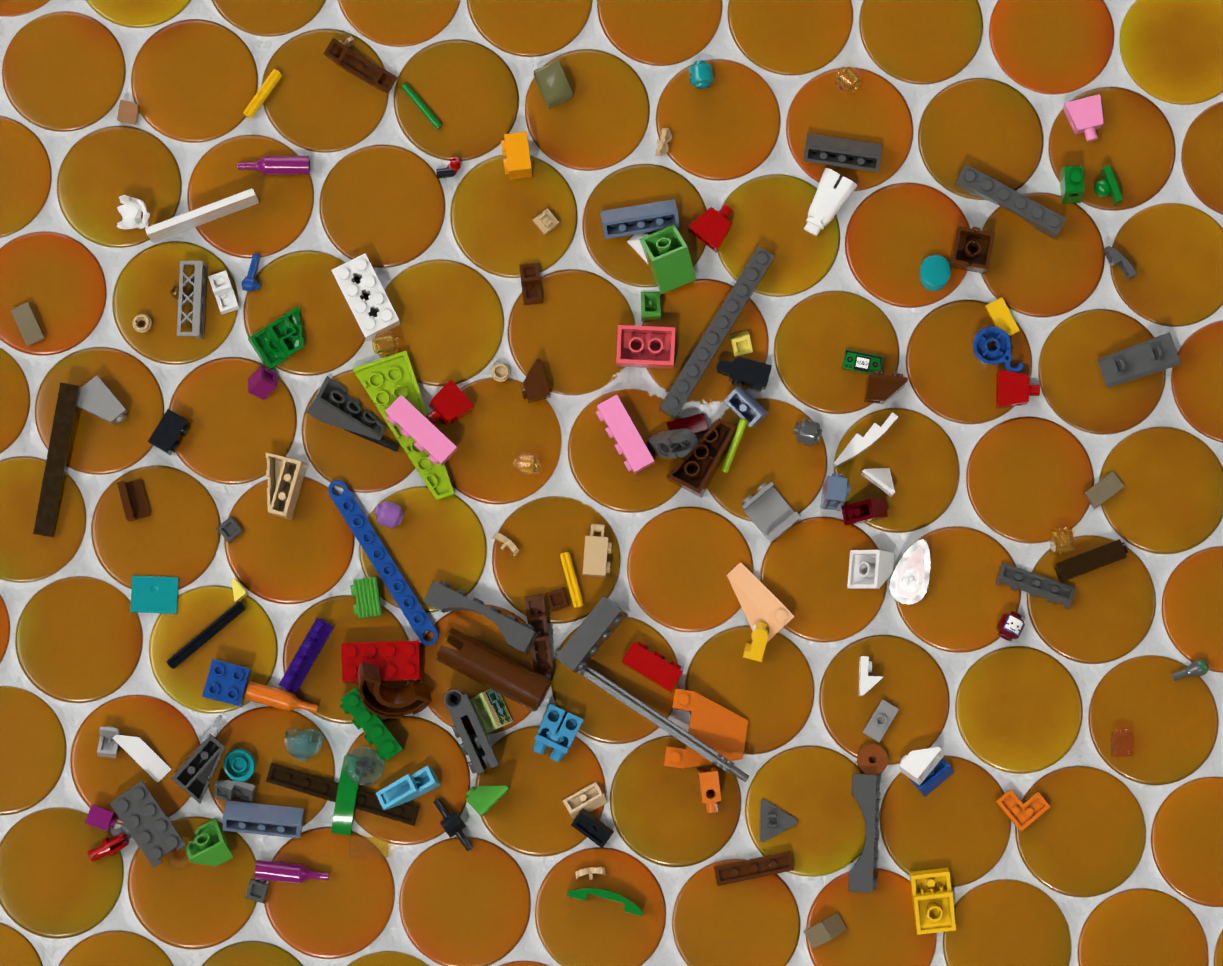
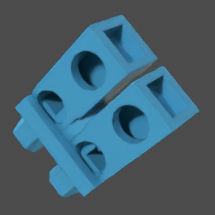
M549 704L535 737L536 742L533 751L543 755L547 746L554 749L550 759L559 763L564 754H567L584 719L568 712L559 729L558 727L566 711Z

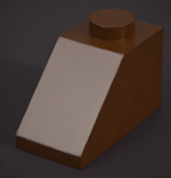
M541 358L535 361L523 382L524 387L521 388L523 399H528V403L551 398Z

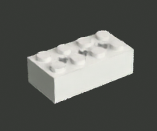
M366 253L331 270L366 341L401 324ZM357 277L361 278L359 284L354 282ZM363 295H369V300L365 301V299H362ZM376 310L378 316H370L372 314V311Z

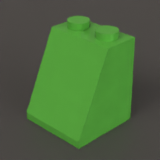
M675 225L639 239L654 281L661 294L697 280L688 247Z

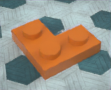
M1010 789L995 801L1020 832L1050 808V805L1039 792L1035 793L1025 803H1022Z

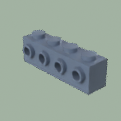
M675 199L600 211L605 239L662 230L672 225L680 227Z
M832 473V476L827 477L822 488L821 509L839 511L845 503L846 498L850 494L851 484L847 483L848 478H843V474Z
M227 800L223 813V831L300 839L304 824V808Z

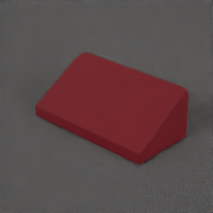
M704 413L666 422L668 430L685 428L691 430L695 435L709 430Z

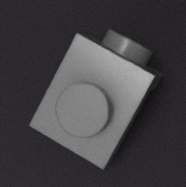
M113 726L100 727L97 756L117 758L119 744L113 737L120 735V730Z

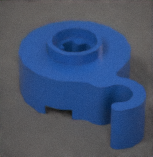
M987 326L981 328L975 334L972 341V349L980 361L993 365L1004 362L1005 368L1010 372L1017 373L1022 370L1023 364L1021 362H1018L1014 368L1010 367V361L1012 360L1011 341L1004 330L996 326ZM993 340H995L994 345L996 346V348L994 350L992 348L988 350L987 343L989 341L992 342Z

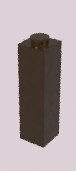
M1119 539L1058 562L1053 567L1059 582L1062 583L1123 560L1127 557L1128 550L1125 543H1121Z

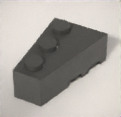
M210 733L171 777L175 783L199 804L202 802L225 745Z

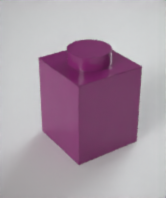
M91 805L85 824L110 831L111 828L114 829L118 818L115 817L116 813Z

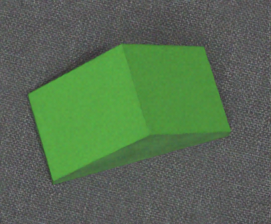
M641 292V322L660 321V292Z

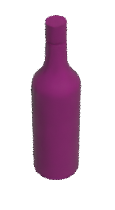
M265 156L256 162H238V170H257L264 175H310V157Z
M257 860L255 866V879L289 883H302L309 879L329 881V873L311 871L302 864Z

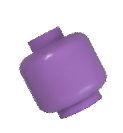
M386 500L381 505L378 504L376 506L374 515L377 516L376 521L378 524L394 528L400 525L404 512H402L400 505Z

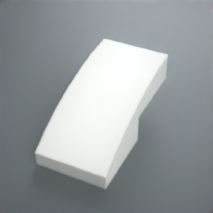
M227 271L208 276L221 314L240 309Z

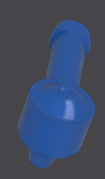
M258 253L252 255L248 275L242 281L241 285L244 291L253 292L261 288V284L257 283L255 279L260 260Z

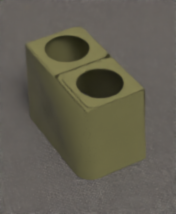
M559 61L534 70L535 80L548 109L573 98L572 89Z

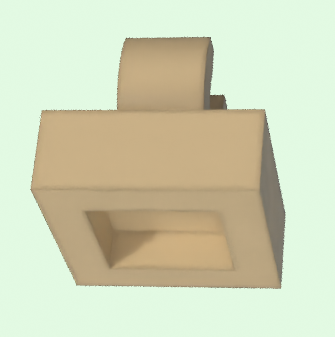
M548 208L533 219V222L544 236L559 225V221Z

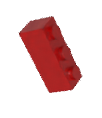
M633 642L621 663L671 693L683 673L680 670L681 666L673 661L671 663L664 660L665 656L656 651L654 654L647 650L648 646L642 642Z

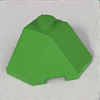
M216 818L199 826L195 831V838L192 842H188L185 847L191 863L218 866L234 858L229 843Z

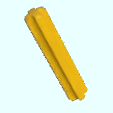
M272 70L243 112L246 117L250 119L254 117L282 77L278 70Z
M570 552L561 553L560 558L574 608L582 607L584 603Z

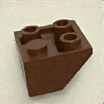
M873 371V374L869 373L866 379L864 402L884 404L904 388L908 377H903V374L892 373V376L884 375V372Z

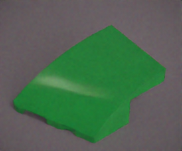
M299 307L287 312L281 318L248 338L261 361L269 370L304 348Z

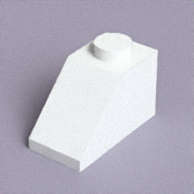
M935 747L911 751L900 761L899 767L901 772L918 785H921L944 757L942 749Z

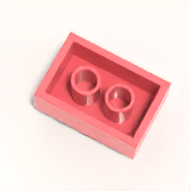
M618 325L616 367L673 369L675 327Z

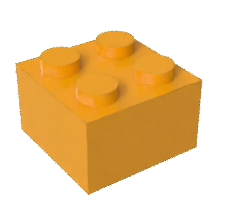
M527 131L504 134L501 146L503 156H507V159H503L505 175L509 174L510 180L532 177Z

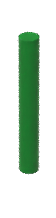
M404 83L401 86L402 90L436 130L440 129L442 124L411 87Z

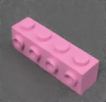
M402 395L385 411L387 421L393 426L397 424L401 428L400 433L405 438L409 439L411 437L415 441L414 446L421 452L423 450L429 454L427 458L434 465L439 464L442 467L457 451V447Z
M618 395L597 405L598 411L595 413L600 422H605L607 426L605 431L609 438L613 437L617 443L614 447L618 454H623L625 457L624 465L629 472L632 470L636 474L654 464L653 457Z

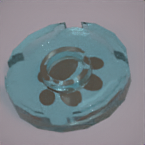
M367 747L356 748L349 754L346 760L345 769L348 776L359 785L374 784L383 774L384 761L381 760L374 749L371 750Z

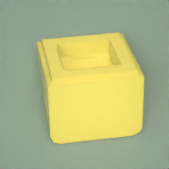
M748 331L729 335L735 357L753 352Z
M233 578L234 601L237 603L245 598L248 593L239 581Z

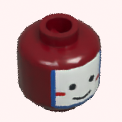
M1014 611L1004 613L996 626L999 632L998 635L1007 641L1018 639L1025 626L1024 621L1021 619L1022 616Z

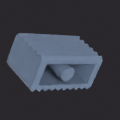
M742 387L735 388L724 400V403L730 405V408L735 413H738V416L748 420L747 424H749V427L757 426L768 415V412Z

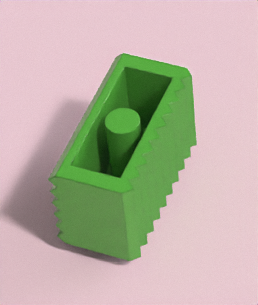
M377 577L353 580L354 585H350L352 597L356 596L357 604H353L355 616L358 615L360 620L383 616Z

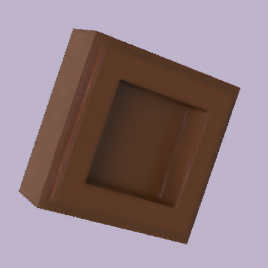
M564 588L545 593L551 612L569 607Z

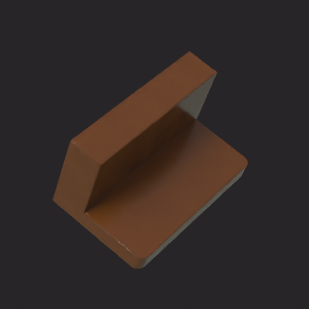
M138 479L127 483L125 481L117 482L126 520L130 522L151 516L143 481Z

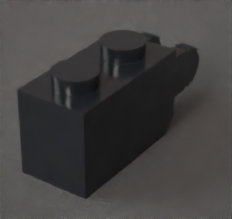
M737 357L733 363L719 361L716 368L718 374L729 377L728 381H731L732 385L738 387L747 385L751 386V390L761 392V390H766L772 365Z

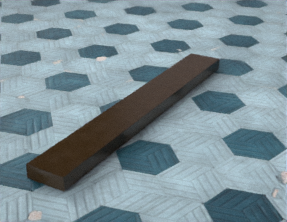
M60 382L33 534L54 537L80 386Z
M273 763L270 765L265 781L332 802H336L339 784ZM358 789L355 809L415 826L420 807L407 803L383 810L376 794Z

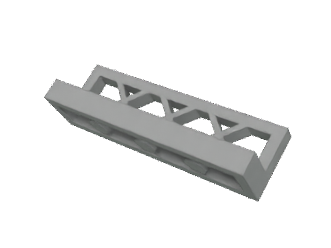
M180 261L177 317L178 337L204 339L207 264L203 261ZM185 266H195V272L190 277L185 274ZM190 282L194 286V291L187 296L184 293V287ZM189 301L193 305V310L186 315L183 311V306ZM187 320L192 323V332H182V325Z

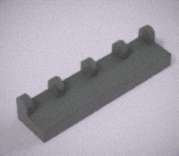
M1002 563L995 585L998 586L1000 583L1010 586L1013 591L1019 589L1028 592L1030 597L1036 595L1048 599L1050 604L1053 601L1064 605L1065 609H1069L1075 592V587Z

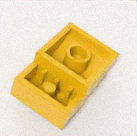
M939 868L909 872L917 935L955 931V912L949 869Z

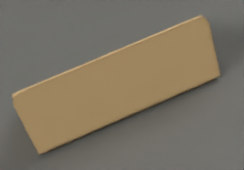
M597 782L562 800L573 821L582 809L590 813L607 803Z

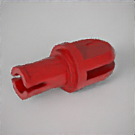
M123 832L111 838L107 837L103 839L102 845L88 851L89 858L92 857L91 861L95 862L107 854L114 856L117 851L126 847L130 840L125 838L127 835Z

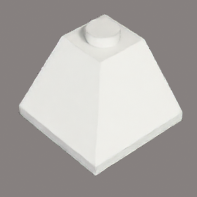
M850 550L847 588L879 589L893 573L895 553L883 550Z

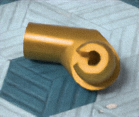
M190 282L184 287V293L187 296L191 294L194 287ZM172 287L170 290V295L174 299H178L179 287Z

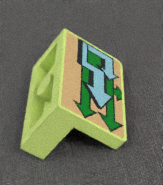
M490 689L470 699L485 734L513 722L501 694Z

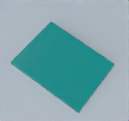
M132 576L130 612L177 614L179 577Z

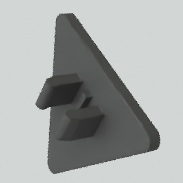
M761 800L760 842H765L798 823V820L768 801Z

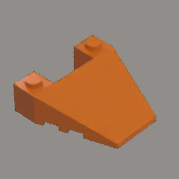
M675 689L672 709L691 712L688 733L730 761L743 759L748 720L695 691ZM687 745L686 749L666 746L663 767L688 769L714 764Z

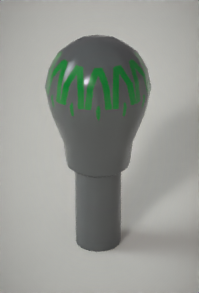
M1197 659L1185 667V669L1173 673L1172 677L1176 681L1187 676H1203L1207 674L1209 664L1204 659Z

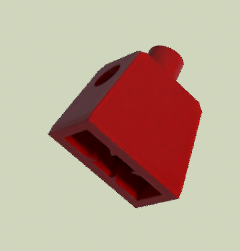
M725 204L719 211L710 207L689 226L688 231L717 253L732 227V223L727 218L733 211Z
M1005 370L997 371L996 409L1027 405L1029 396L1040 395V385L1029 384V375Z
M450 379L430 401L429 406L433 411L426 418L433 425L441 420L447 426L470 414L474 409V405L453 380Z

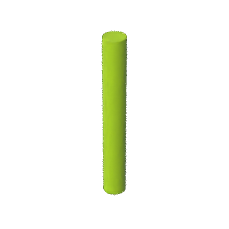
M741 418L721 468L723 472L728 473L748 422L745 418Z

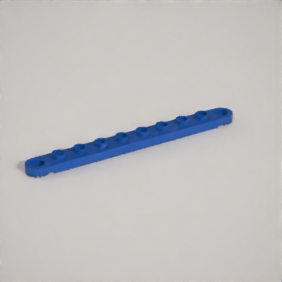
M339 480L333 481L328 487L330 497L419 640L426 646L435 644L438 640L437 630L346 484ZM340 485L343 487V493L338 496L334 495L332 492L333 488ZM432 631L434 633L433 640L425 641L423 638L424 632Z

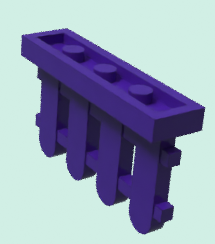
M316 618L280 681V686L297 694L332 633L334 626L328 624L323 619Z

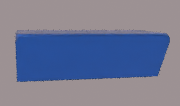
M942 758L921 785H918L912 779L910 781L925 797L954 772L951 766Z

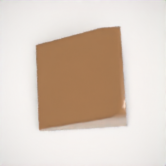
M120 100L117 121L136 125L140 105Z

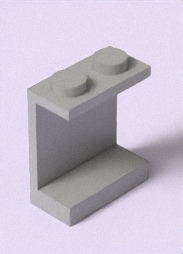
M765 482L757 489L758 493L755 496L749 495L742 501L744 505L741 509L766 539L772 543L799 521L801 516L797 511L794 512L773 487L774 484L772 482L768 485Z

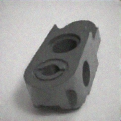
M685 428L661 431L657 435H652L647 441L649 451L660 455L661 458L685 457L698 445L695 434Z

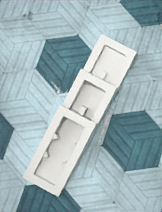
M892 412L881 427L874 423L864 437L857 433L834 462L833 466L836 468L868 449L885 434L897 420L898 416Z

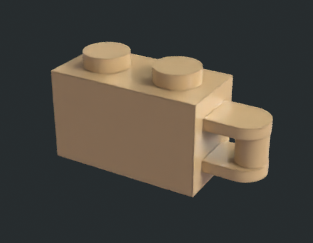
M591 524L590 536H585L583 576L606 578V573H610V562L607 561V554H611L612 542H608V537H604L605 525ZM601 532V537L593 536V533Z

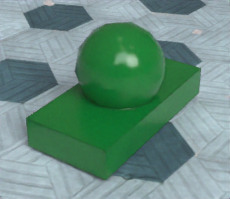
M1104 166L1100 171L1103 179L1098 180L1094 184V192L1101 198L1110 196L1112 204L1115 206L1122 202L1123 197L1111 166Z

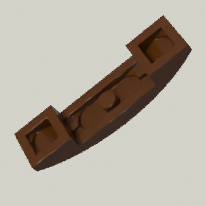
M334 38L323 54L347 72L389 94L398 77L387 70L377 67L354 53L349 47Z

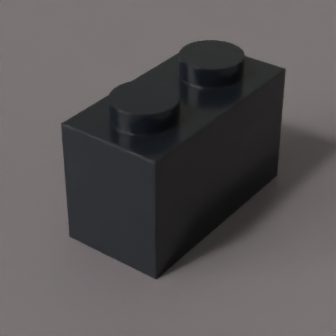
M167 409L148 442L166 454L171 455L172 452L175 453L179 448L181 437H185L189 432L190 422Z

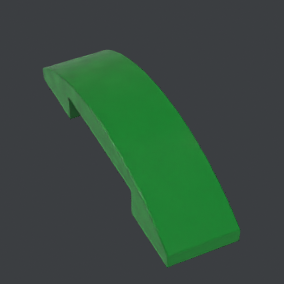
M344 756L331 833L351 836L362 768L355 766V762L362 760V758ZM356 769L359 770V775L355 774Z
M585 888L567 892L568 897L586 901L588 893L625 903L624 912L639 916L643 915V912L633 902L607 890Z

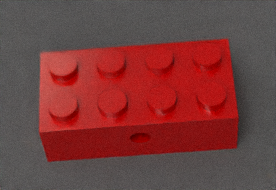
M419 641L341 643L343 683H358L357 672L361 662L378 667L381 682L421 681Z

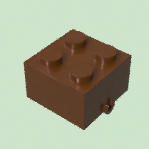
M957 226L949 261L950 268L986 274L989 270L995 233L982 231L979 227H973L972 229Z

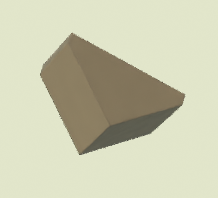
M837 912L803 932L812 948H815L835 938L847 930Z

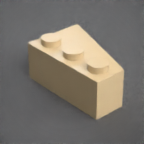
M266 452L268 513L276 517L292 520L307 465L299 460Z

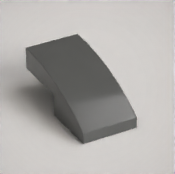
M1107 246L1103 250L1110 266L1119 265L1127 281L1137 275L1130 262L1116 249Z
M231 780L215 781L214 797L225 801H233L235 797L253 803L256 798V785Z

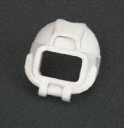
M127 195L118 197L123 204L117 207L123 218L121 222L117 223L119 229H143L149 226L148 219L150 218V213L147 212V207L143 200Z

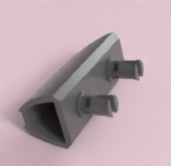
M1170 332L1097 360L1107 388L1181 365Z

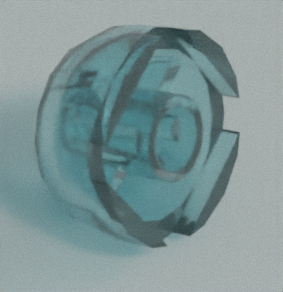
M297 728L285 731V748L297 761L305 762L318 755L321 751L324 735L322 736L320 731L303 728V731H296Z

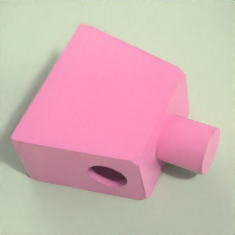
M1100 94L1065 103L1063 111L1074 133H1085L1087 142L1097 140L1096 129H1100L1103 125Z

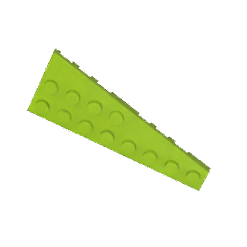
M407 351L353 368L357 378L436 501L455 495L445 464L442 467L439 464L434 465L427 458L429 456L424 450L423 452L419 451L414 446L415 441L411 437L409 439L405 438L400 433L401 428L397 424L393 426L386 419L385 411L400 395L411 403L424 417L428 415Z

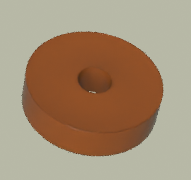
M866 745L857 754V765L867 775L880 774L887 767L888 755L879 745ZM870 756H874L876 758L875 763L869 762Z

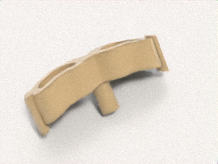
M662 128L661 140H657L658 148L655 151V156H662L668 152V142L672 139L669 128Z
M498 532L492 536L491 539H496L503 543L500 549L504 550L507 546L514 554V557L519 552L516 545L506 536Z
M588 867L575 871L576 880L578 877L589 874V880H593V873L606 876L605 867Z

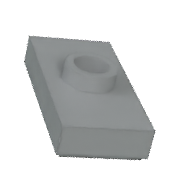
M882 699L862 733L879 743L899 709Z

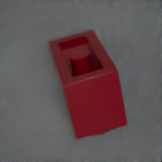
M885 498L867 499L841 507L844 525L864 523L888 517Z

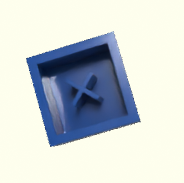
M212 659L202 697L243 707L252 670Z

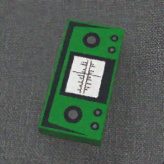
M846 349L842 369L873 374V371L881 370L883 357Z

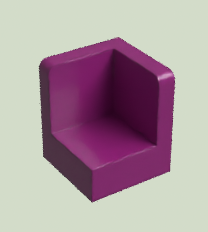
M260 366L248 378V393L261 399H265L277 388V373L263 366Z

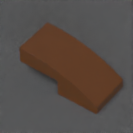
M538 263L520 264L524 305L543 303Z

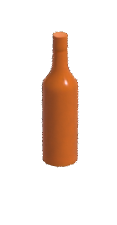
M253 681L249 682L245 694V700L286 711L299 708L317 713L319 705L300 700L293 692Z

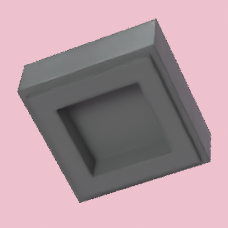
M232 516L216 528L228 543H231L244 532Z
M250 879L245 898L264 903L270 884Z

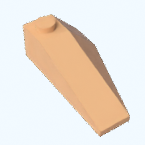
M741 562L727 574L751 630L757 622H764L769 626L767 642L794 618V615Z

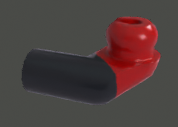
M452 157L447 168L436 169L437 178L455 176L461 168L460 159Z

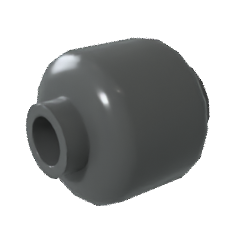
M803 419L801 424L796 423L793 434L796 435L798 443L812 447L815 443L818 444L823 430L820 429L819 423Z

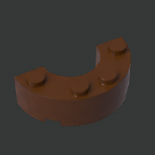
M361 662L357 672L359 696L363 705L373 714L384 718L400 719L404 718L403 715L411 713L415 715L421 712L432 702L430 686L412 680L402 688H386L381 685L379 668Z

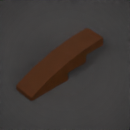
M544 595L524 596L527 622L535 627L534 631L538 634L531 647L534 670L542 675L554 674Z

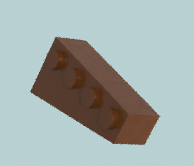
M719 418L698 442V445L666 476L668 481L702 498L731 445L737 427Z

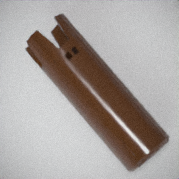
M450 629L448 632L450 635L446 642L457 650L441 645L437 653V661L534 712L538 710L552 684L550 678L457 629Z

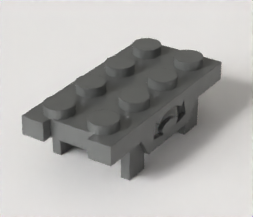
M143 781L110 803L153 868L161 864V858L176 848L179 851L187 845Z

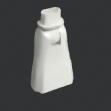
M825 168L810 205L808 218L806 219L807 224L804 230L817 236L820 230H823L831 222L856 189L857 184L844 176L841 179L839 173Z

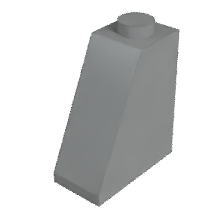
M98 375L80 388L77 402L78 408L113 425L115 423L119 424L127 418L126 415L129 412Z

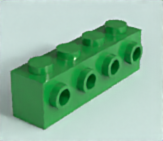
M356 688L340 699L342 702L340 707L346 714L350 713L354 717L352 720L353 724L358 730L361 728L366 733L364 738L370 745L374 743L378 748L375 752L382 761L386 759L389 762L404 750L381 719L363 705L359 691Z

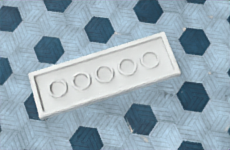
M251 188L146 227L145 230L150 240L154 243L259 204V200Z

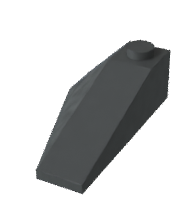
M327 376L312 399L306 413L323 423L380 440L387 426L371 411H365L359 405L361 402L357 398L353 399L346 393L348 390L343 385Z

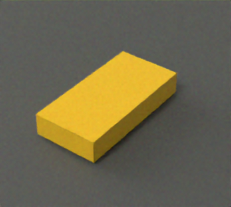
M1003 297L985 305L993 324L1004 330L1009 337L1020 331Z

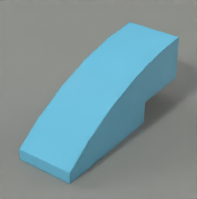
M426 766L412 775H405L378 791L376 795L383 810H388L411 801L437 788L441 784L433 768Z

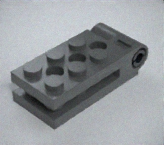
M455 689L449 690L445 694L444 702L455 724L452 726L454 734L457 738L460 737L463 742L460 744L464 755H469L471 760L468 762L472 773H477L480 776L486 772L462 721L469 717L477 735L474 740L478 748H483L485 755H482L486 766H491L492 769L499 767L500 765L468 695H463ZM454 697L458 698L456 703H452Z

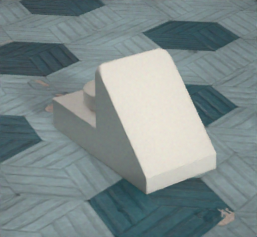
M861 656L859 658L858 696L865 695L883 678V676H868V673H872V661H869L868 656Z

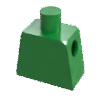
M1064 166L1060 168L1061 204L1081 203L1084 195L1083 166Z

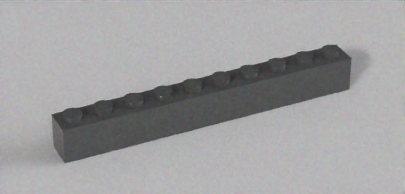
M758 246L660 405V412L676 420L774 261V255Z

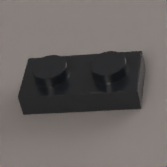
M584 809L581 810L571 826L601 848L604 847L614 833L612 829Z

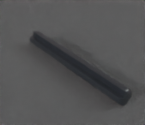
M238 601L167 660L169 667L175 669L246 609L243 603Z

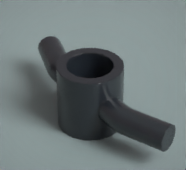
M436 799L434 804L444 817L440 824L450 838L456 835L467 851L471 850L473 845L462 831L467 827L456 811L450 814L441 799Z

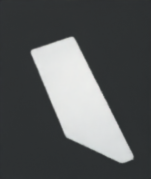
M115 735L113 737L156 782H159L171 770L140 737Z

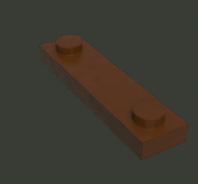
M790 851L714 867L717 886L794 870Z

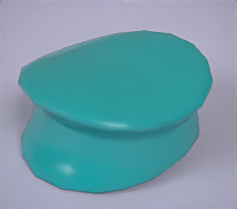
M932 255L925 258L919 273L921 284L930 291L942 289L947 284L951 275L949 262L940 255Z
M237 748L231 750L226 755L223 767L230 779L243 782L250 779L254 774L256 763L249 751Z

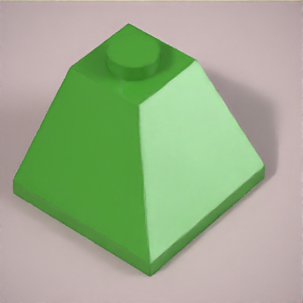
M506 785L478 786L477 788L473 786L466 793L468 797L465 800L483 817L510 789Z

